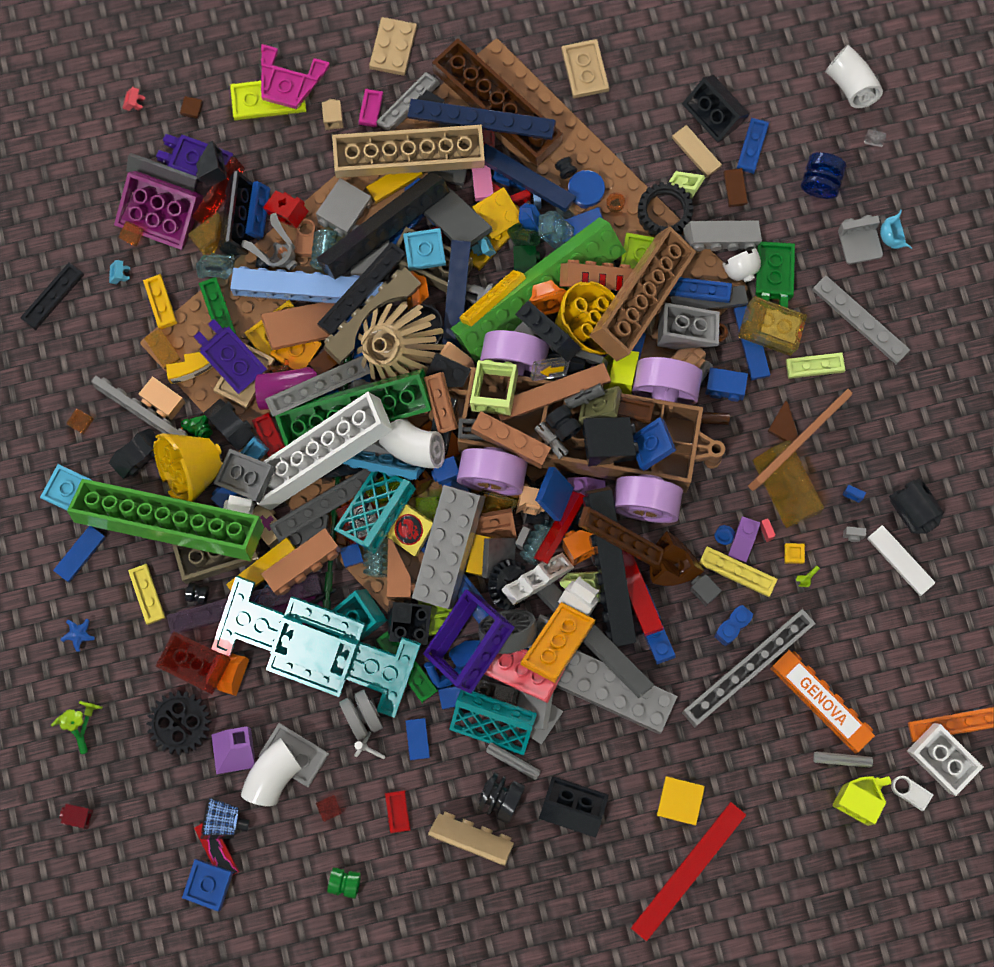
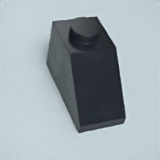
M211 141L196 163L198 170L196 172L197 178L208 187L228 178L222 151Z

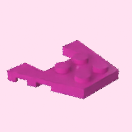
M262 44V100L298 109L329 69L330 63L314 58L308 75L273 66L278 54V48Z

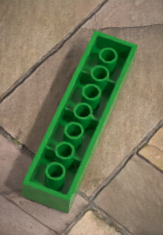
M424 369L318 397L276 415L275 418L285 446L367 392L381 399L390 422L431 411L432 408L424 377H426Z

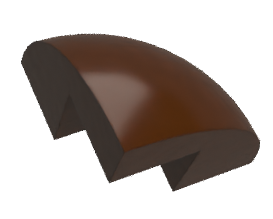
M668 531L662 535L656 544L664 549L660 567L655 568L650 565L652 583L662 586L679 585L696 578L704 572L696 557L678 538Z

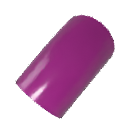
M304 367L289 371L257 374L255 394L258 408L260 410L269 409L265 398L317 376V373L313 368Z

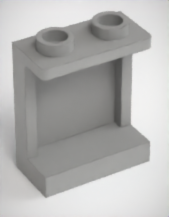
M340 178L316 212L318 223L325 228L330 227L340 237L346 236L350 233V230L365 208H370L373 203L372 197Z

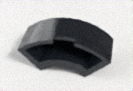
M220 398L203 414L226 437V440L239 451L255 436L251 431L253 427L247 420L243 422L233 412L236 409L229 401L225 403Z
M150 428L138 432L125 446L116 450L109 464L123 479L129 476H136L142 467L151 459H155L153 444L158 439L155 437L156 434Z

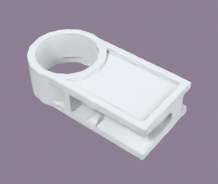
M906 776L896 777L891 783V789L896 795L921 811L925 810L933 797L932 793ZM898 779H905L909 784V789L904 794L899 793L895 788V783Z

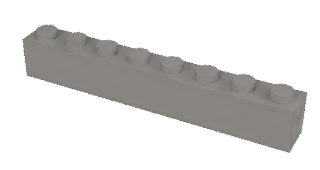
M803 609L800 610L689 705L682 714L694 728L698 726L816 623Z

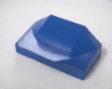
M523 204L519 209L518 220L526 235L534 238L548 239L551 234L536 205Z

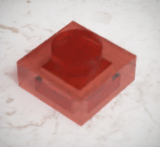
M335 795L316 803L323 822L342 814Z

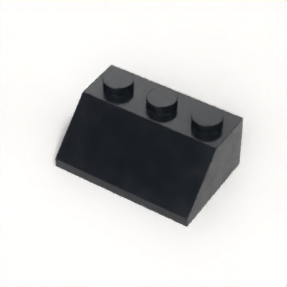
M714 75L703 77L682 103L717 143L736 130L750 115Z
M552 776L539 819L596 838L609 795Z

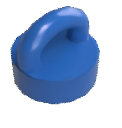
M727 525L719 526L715 532L716 541L723 545L732 543L735 536V531Z

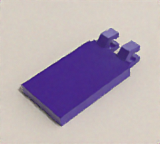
M165 134L163 139L164 145L174 149L172 154L158 150L156 155L157 161L197 177L196 163L208 144L182 134L179 138ZM220 149L227 173L234 155L229 151ZM221 181V182H219V183H217V184H215V185H213V186H216V187L220 188L221 185H222V183H223V181Z
M213 319L208 323V326L216 335L208 341L199 331L194 335V339L202 346L200 353L239 395L255 381L257 374H263L267 368L229 326L222 328Z

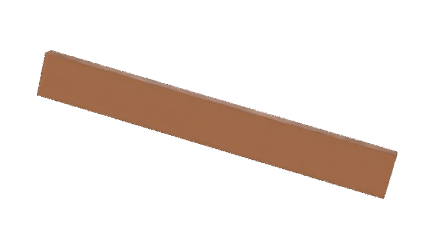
M849 389L844 391L748 487L753 491L762 485L852 396V392Z

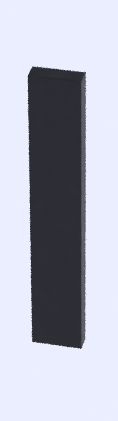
M391 242L317 325L327 334L335 335L338 327L344 321H347L352 313L375 291L403 260L406 252Z

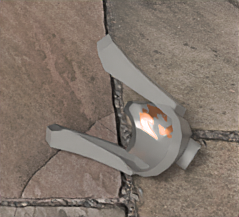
M273 213L270 215L271 225L284 239L286 244L282 245L275 242L273 244L274 254L271 258H268L267 254L258 249L252 242L243 240L241 246L258 256L267 265L273 268H287L291 271L298 264L295 261V246L284 231L277 214ZM277 254H281L282 259L278 258Z

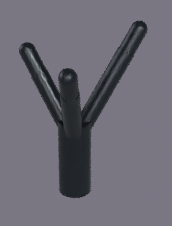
M526 474L525 480L528 482L529 487L537 488V484L542 482L545 476L534 481Z

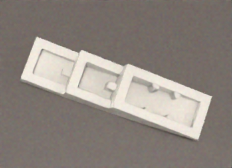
M562 552L552 557L548 564L540 563L533 570L521 575L518 580L505 585L502 591L510 602L515 605L550 585L571 571L574 566Z

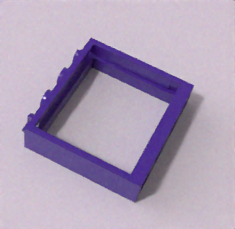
M465 589L423 654L457 688L471 694L515 627L483 598ZM477 605H479L495 621L461 673L458 674L443 657Z

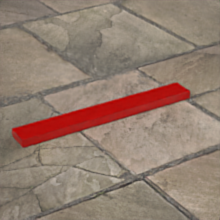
M732 802L728 804L632 925L631 929L646 942L745 818L746 814Z

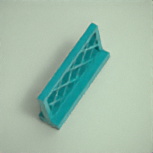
M379 471L369 474L334 528L339 534L365 547L374 554L416 490L410 481L398 476H389L383 472L380 473L383 474L384 481L375 483L374 478ZM395 481L400 483L396 490L390 491L389 483ZM385 485L387 493L377 495L376 487ZM373 489L374 497L364 499V493L367 490ZM388 497L389 502L387 505L379 507L378 500ZM375 501L376 509L367 511L366 503ZM362 505L363 513L354 515L353 510L355 507ZM377 513L378 519L376 522L369 524L368 516ZM364 517L366 525L356 528L355 520ZM352 521L353 529L348 531L342 530L345 523ZM367 529V536L364 541L358 539L357 532Z
M463 690L460 691L449 730L489 744L493 743L521 755L525 754L537 713L476 692L470 694ZM460 708L469 710L470 712L464 714ZM479 714L489 717V719L482 720ZM474 716L477 723L471 724L467 718ZM462 720L466 726L461 727L455 725V723ZM498 721L507 723L508 725L501 727ZM493 723L496 729L490 731L487 724ZM482 727L485 733L481 734L475 728ZM516 727L527 731L520 733ZM511 729L515 735L509 737L505 731ZM500 733L504 739H496L494 735ZM519 739L523 746H516L512 741Z

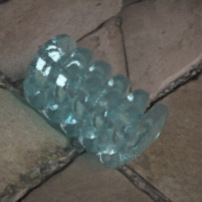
M328 229L315 231L314 246L312 247L313 253L311 254L312 260L310 261L311 267L322 270L317 257L333 245L331 244L337 243V240L332 238L338 236L336 231Z
M544 524L534 525L536 531H531L530 533L533 538L527 539L528 544L523 546L525 551L520 552V556L526 562L534 566L538 565L534 556L551 527Z
M382 541L375 554L364 547V551L368 552L364 554V559L367 560L363 563L367 567L363 570L365 575L378 578L387 577V574L382 573V571L387 570L383 563L388 562V559L383 558V556L387 555L388 552L384 551L383 548L388 547V544Z

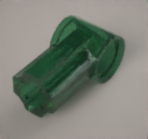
M521 223L515 224L507 230L515 246L528 245L536 247L540 244V232L524 229Z

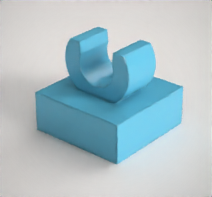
M487 236L483 237L478 241V244L472 247L474 254L478 256L485 254L490 257L496 254Z
M115 260L110 265L109 283L117 284L119 281H128L130 277L125 276L123 271L128 272L130 267L123 266V261Z

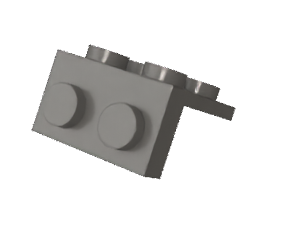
M866 215L858 220L847 219L841 223L838 234L847 264L880 259L883 256L876 230L880 223L878 216Z

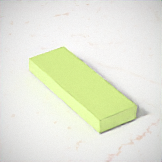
M843 352L786 359L788 379L845 372Z

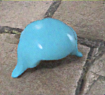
M900 210L897 215L889 217L884 221L880 229L882 241L893 249L902 247L912 249L905 240L900 222L902 210Z

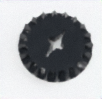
M513 559L502 560L494 566L488 580L489 595L494 604L501 609L519 608L522 603H525L524 599L513 605L502 591L504 586L508 584L506 581H511L512 583L518 580L521 575L527 573L525 571L526 567L522 566L521 562Z

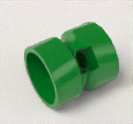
M333 867L327 892L334 895L343 893L344 897L356 899L361 873L354 871L345 873L344 869Z

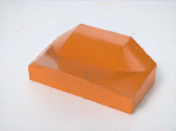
M414 271L410 272L421 282V285L406 300L408 310L416 305H421L429 297L426 277L418 275Z
M552 280L533 285L532 296L529 301L543 314L549 315L559 312L566 290L559 288Z
M233 653L230 656L215 657L208 678L214 682L218 691L237 696L249 659Z

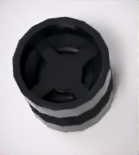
M190 582L186 589L185 601H196L200 605H205L209 597L210 587L204 585L200 587L196 583Z

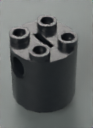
M920 478L904 486L906 489L898 490L889 496L891 504L911 533L927 534L939 526L945 513L927 485Z

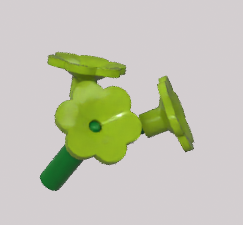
M79 701V704L86 708L84 721L81 711L75 712L69 709L56 718L51 726L60 724L62 730L68 729L76 737L80 754H85L88 752L84 734L89 717H92L93 710L102 709L103 706ZM83 724L82 729H81V733H80L79 730H78V726H81V725Z

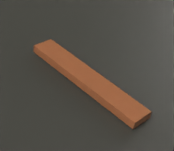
M599 364L515 395L511 416L498 414L499 420L504 422L580 393L582 389L587 390L598 383L601 385L610 383L611 379L605 364Z

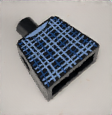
M209 797L206 803L200 839H233L236 830L247 832L249 820L238 818L239 807Z

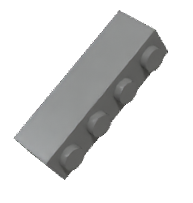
M690 221L683 228L685 241L695 251H702L704 249H711V251L745 249L750 251L762 242L759 221Z

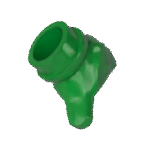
M205 415L184 419L181 422V429L188 431V433L196 437L209 438L213 433L211 426L208 424L209 420Z

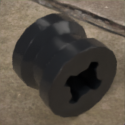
M565 157L555 164V168L560 172L562 180L572 177L578 171L576 166H573L571 157Z

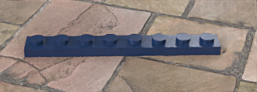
M418 99L410 100L407 115L409 119L456 126L482 125V130L553 140L556 120Z

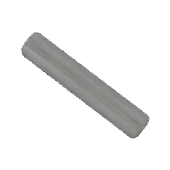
M493 743L488 745L486 752L534 780L540 775L539 769Z
M814 752L813 755L815 763L867 768L873 765V758L870 756Z

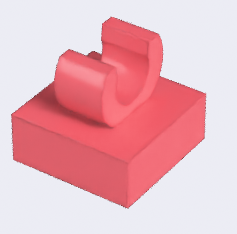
M132 87L127 91L123 109L130 111L132 108L136 110L143 108L142 105L137 103V100H145L143 95H138L139 89Z

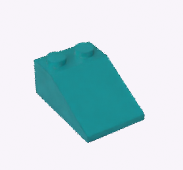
M367 589L355 590L332 610L366 623L360 641L388 621ZM317 628L319 631L333 635L335 637H339L336 634Z

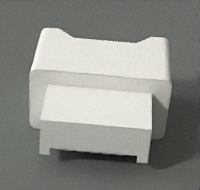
M579 576L575 582L572 581L565 588L558 602H562L589 616L599 601L596 596L600 590H596Z

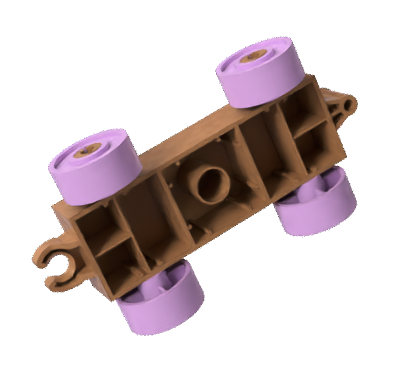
M497 330L485 334L480 361L511 362L517 365L518 378L514 396L553 382L540 379L544 376L540 372L546 368L549 345L545 341L535 336L515 331ZM649 357L640 359L637 362L632 389L635 395L621 393V397L654 403L651 423L659 417L664 419L676 448L675 452L647 470L643 471L640 469L636 458L633 461L588 467L582 428L573 437L565 442H561L569 451L568 454L565 456L561 452L563 458L559 460L555 453L550 450L542 468L556 467L559 471L616 480L613 499L617 514L655 523L678 521L683 492L687 493L691 484L694 463L703 461L707 468L714 469L720 465L725 452V446L721 441L713 440L700 432L703 407L692 406L698 402L702 370L693 364L671 358ZM474 367L471 370L468 390L448 387L450 397L458 399L455 413L458 429L459 419H477L480 413L472 411L470 406L476 368ZM484 374L480 397L507 399L511 377ZM564 400L503 423L544 444L545 441L534 430L537 425L540 427V423L545 422L550 431L556 434V429H551L545 419L555 409L566 404ZM581 405L570 410L572 412L571 418L579 420ZM430 411L429 420L433 422L434 415L433 412ZM485 413L499 420L498 414ZM630 420L631 423L635 424L636 432L649 425L648 423ZM463 424V427L473 426V424ZM462 432V434H472L471 432ZM458 439L459 453H462L457 476L459 484L476 491L495 495L515 496L523 492L527 465H534L486 440Z

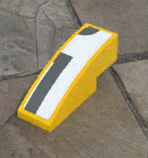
M200 352L184 354L185 362L166 364L167 377L171 384L190 380L213 368Z

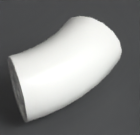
M848 44L825 71L839 85L850 105L854 108L870 106L883 95V89L875 74L862 57Z
M402 418L390 423L393 431L379 439L380 445L388 453L407 464L424 468H440L443 465L445 445L439 432L422 430L411 424L407 419Z
M281 738L274 742L259 757L250 770L241 792V797L244 800L261 806L276 805L286 784L301 770L300 765Z

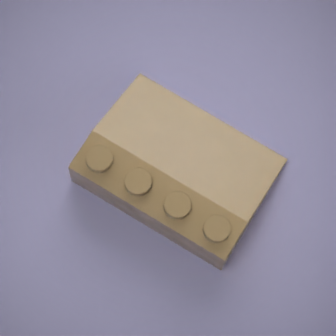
M445 811L443 815L438 814L428 835L430 837L506 866L514 845L511 842V837L501 833L499 837L492 834L493 830L483 826L481 829L473 827V822L465 819L462 822L455 820V815Z

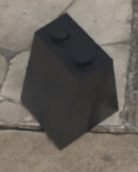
M630 417L583 419L582 432L588 467L635 460L636 454H639L638 443L633 440L636 430L635 424L630 421Z

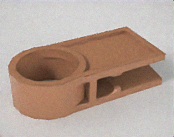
M303 219L297 227L295 256L313 258L316 227L310 219ZM304 224H310L313 226V230L309 234H302L300 227Z

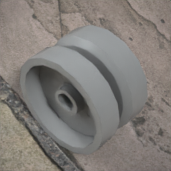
M364 689L355 693L354 698L358 704L357 707H355L350 698L339 702L358 741L368 735L365 723L368 724L370 730L374 733L383 729L378 718L379 714Z

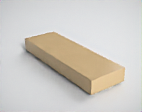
M687 125L672 135V139L707 178L721 168L722 164Z

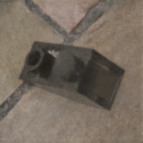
M484 680L479 681L474 691L516 706L519 691L515 688Z

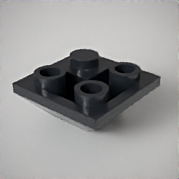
M389 601L387 615L388 641L400 642L402 637H405L422 645H428L432 606Z

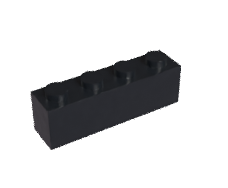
M527 301L515 314L567 362L581 349L568 334L530 301Z

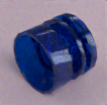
M817 152L811 154L800 185L802 190L817 198H836L847 167L846 162L840 157L829 153Z

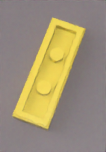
M144 564L128 570L146 624L149 625L165 619L166 617L148 565Z

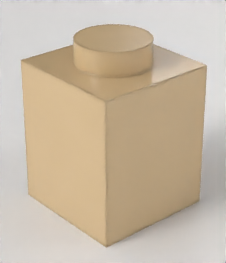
M330 99L322 102L325 130L344 128L340 100Z

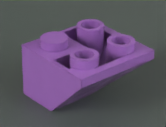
M246 726L228 729L211 735L216 774L252 769L255 764L251 728Z

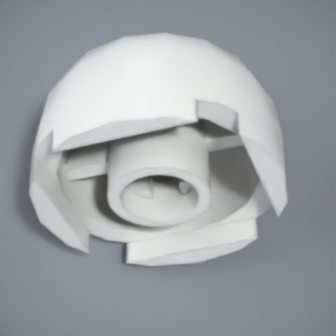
M756 248L752 249L753 253L748 254L745 251L728 259L729 264L722 263L725 272L732 280H744L746 283L755 279L754 275L761 267L760 255Z

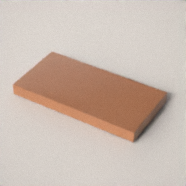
M320 302L261 314V320L271 351L325 340L330 335L322 330L317 323L335 304Z

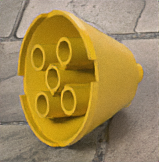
M592 281L589 283L578 282L571 286L564 294L555 324L568 334L581 347V350L597 355L608 354L589 335L615 298V295L599 283Z
M165 433L156 435L155 437L158 439L153 444L154 457L162 482L166 481L170 488V491H168L170 497L194 502L216 479L223 464L219 456L221 455L220 446L214 444L209 438Z

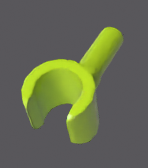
M816 566L807 575H798L796 581L801 582L798 586L809 587L812 576L820 568Z

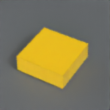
M785 543L784 563L804 564L805 544Z

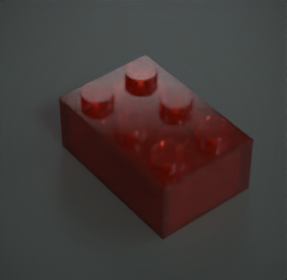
M173 631L156 667L213 695L231 659Z

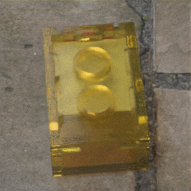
M754 296L747 304L738 337L791 356L799 348L807 315Z

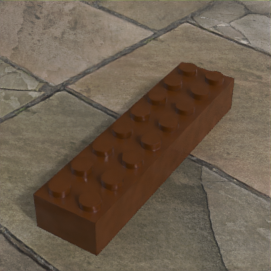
M459 38L432 62L433 72L472 108L545 118ZM556 127L553 140L499 132L536 167L563 142V133Z

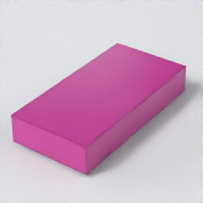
M365 89L358 121L359 125L377 128L376 121L379 119L384 95L382 91Z

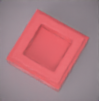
M769 519L762 520L760 522L761 531L766 542L771 541L776 534Z

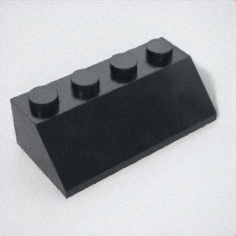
M234 171L230 176L225 189L226 198L223 206L224 214L223 222L221 223L222 230L219 250L228 256L248 255V250L243 248L241 244L243 240L250 241V235L245 232L253 182L238 171Z

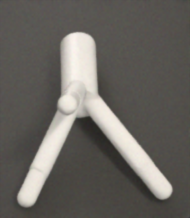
M368 731L367 737L362 742L357 741L354 745L358 749L355 757H358L361 751L366 750L385 759V755L367 746L366 743L371 735L370 731Z

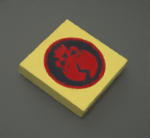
M406 504L386 537L392 539L393 542L413 556H418L430 535L433 521L409 504Z

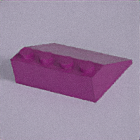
M138 171L128 172L114 225L183 250L199 214L204 195Z

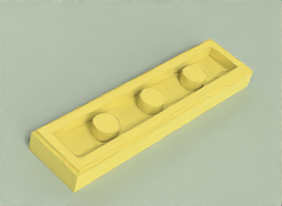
M708 546L699 562L701 566L767 597H770L778 580Z

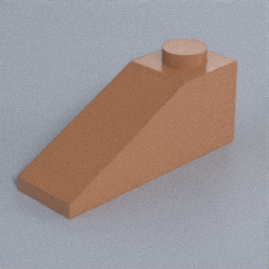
M388 539L387 598L388 600H411L415 583H412L411 577L393 540Z

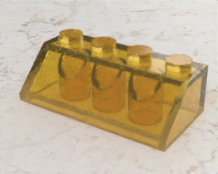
M788 440L774 446L753 459L752 461L758 473L760 474L791 444V441ZM796 451L764 482L786 528L820 514L824 509Z

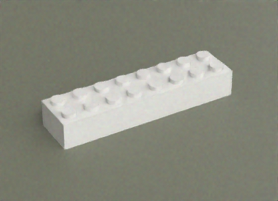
M370 392L365 393L264 460L263 462L276 467L261 502L256 503L268 510L274 509L393 431L381 399Z

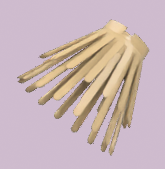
M403 301L385 321L392 307V303L388 304L376 324L378 308L375 309L370 328L368 327L367 319H365L363 322L365 333L363 336L358 333L357 337L362 345L357 348V353L360 354L362 352L364 355L361 363L363 369L368 360L370 375L373 380H375L374 365L381 380L387 379L383 369L389 377L397 376L394 371L399 375L409 373L405 368L411 371L424 369L426 374L429 367L413 360L431 364V358L434 357L435 353L422 350H442L445 345L419 343L436 342V337L432 335L442 334L444 331L442 328L414 332L431 327L432 324L428 321L435 319V315L430 314L407 324L421 314L419 310L423 306L417 305L395 321L408 306L407 301ZM383 341L385 343L384 349L381 347Z

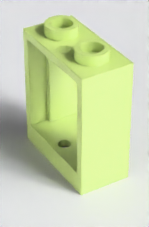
M478 360L470 399L471 410L511 416L518 378L517 365L511 362L498 363L492 360ZM484 374L511 377L506 400L480 397Z

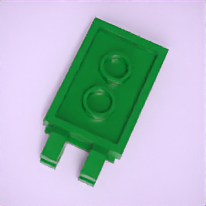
M761 242L757 246L761 267L756 273L755 295H757V298H760V311L763 312L767 307L769 308V299H778V311L786 313L788 300H791L794 295L795 244Z

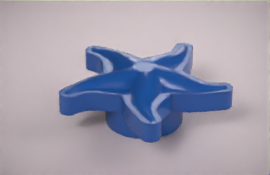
M85 619L81 625L67 620L66 623L69 624L70 632L65 634L61 641H73L75 650L80 652L82 642L95 640L94 636H90L87 633L90 620Z

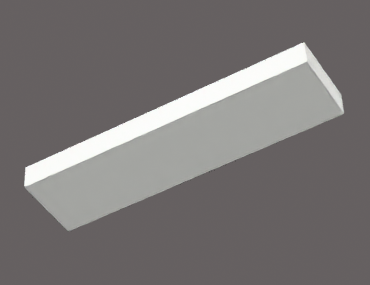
M883 525L867 538L919 596L936 583Z

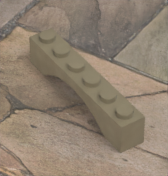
M406 267L402 271L398 269L391 276L392 280L388 284L386 282L383 283L378 289L379 293L375 297L371 295L364 302L366 305L362 309H356L351 315L352 319L348 323L344 321L338 327V333L335 335L331 334L326 338L324 350L339 365L353 353L357 332L364 320L375 309L396 301H406L419 289L421 282Z

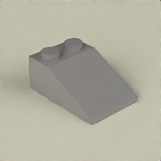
M664 303L658 318L657 346L670 349L718 346L720 312Z

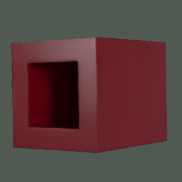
M65 804V807L61 809L59 818L61 819V824L88 829L93 810Z

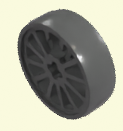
M520 609L498 612L515 627L498 654L518 652L530 647L538 637V627L536 619L531 612ZM490 615L479 623L478 634L480 642L495 621Z

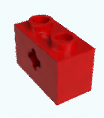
M278 191L273 193L263 207L269 216L276 213L281 223L295 229L309 212L304 206L305 202L298 197L293 198L286 192L281 193Z

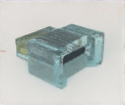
M211 253V255H203L196 263L198 278L219 277L227 279L233 273L234 254L214 255V253Z

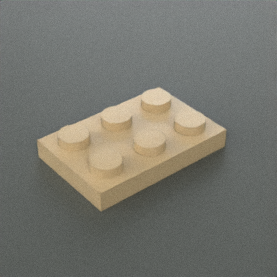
M381 17L369 65L370 69L405 76L417 24Z
M597 39L561 47L573 99L609 91Z
M245 344L267 368L263 373L267 374L275 359ZM222 376L213 389L215 393L248 409L256 395L255 381L238 395Z

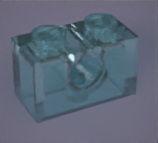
M549 211L539 215L538 235L555 250L574 236V227L556 211Z

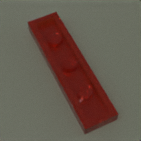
M231 157L225 165L228 178L210 188L192 216L204 228H207L226 198L225 189L230 176L234 171L242 174L245 170L244 166L234 157Z

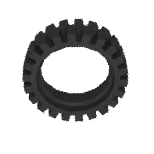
M660 182L659 185L653 184L651 188L648 187L646 192H643L638 204L639 223L643 225L645 231H649L648 234L651 236L654 234L656 237L658 233L668 228L657 225L648 216L647 206L651 199L656 196L670 195L678 199L682 204L684 212L681 220L675 225L670 226L678 234L682 233L683 228L692 219V199H690L689 193H685V189L683 187L680 189L676 183L675 185H671L672 182H667V184Z

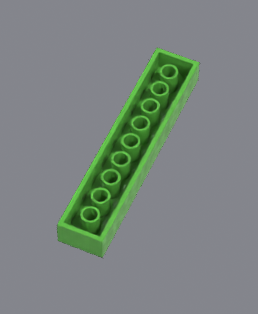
M599 217L525 272L526 279L472 327L460 321L450 329L466 354L477 364L481 358L485 334L497 330L514 331L522 323L515 314L531 298L533 285L552 280L559 287L562 263H568V260H579V264H585V261L597 262L596 265L602 266V263H612L626 251L610 223ZM559 287V288H563V289H565V290L567 291L570 287Z
M87 479L81 480L67 509L74 523L251 561L264 530L260 517L256 515Z

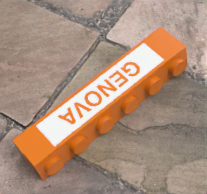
M788 650L770 669L854 754L858 753L875 736L872 733L873 729L867 723H862L858 719L859 715L852 708L848 709L843 704L844 700L838 694L834 695L829 690L830 686L824 680H819L815 676L816 672L809 665L805 666L801 662L802 658L795 651L791 652Z

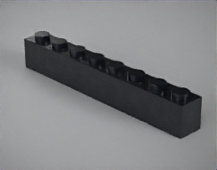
M431 171L318 256L317 260L324 273L336 280L445 197L450 191L444 178Z
M603 487L584 491V507H590L617 522L612 489ZM591 533L589 541L591 547H594L595 553L592 555L594 566H597L598 571L595 574L597 585H600L601 589L598 596L600 604H603L604 607L602 619L607 626L605 636L616 647L636 643L622 549Z

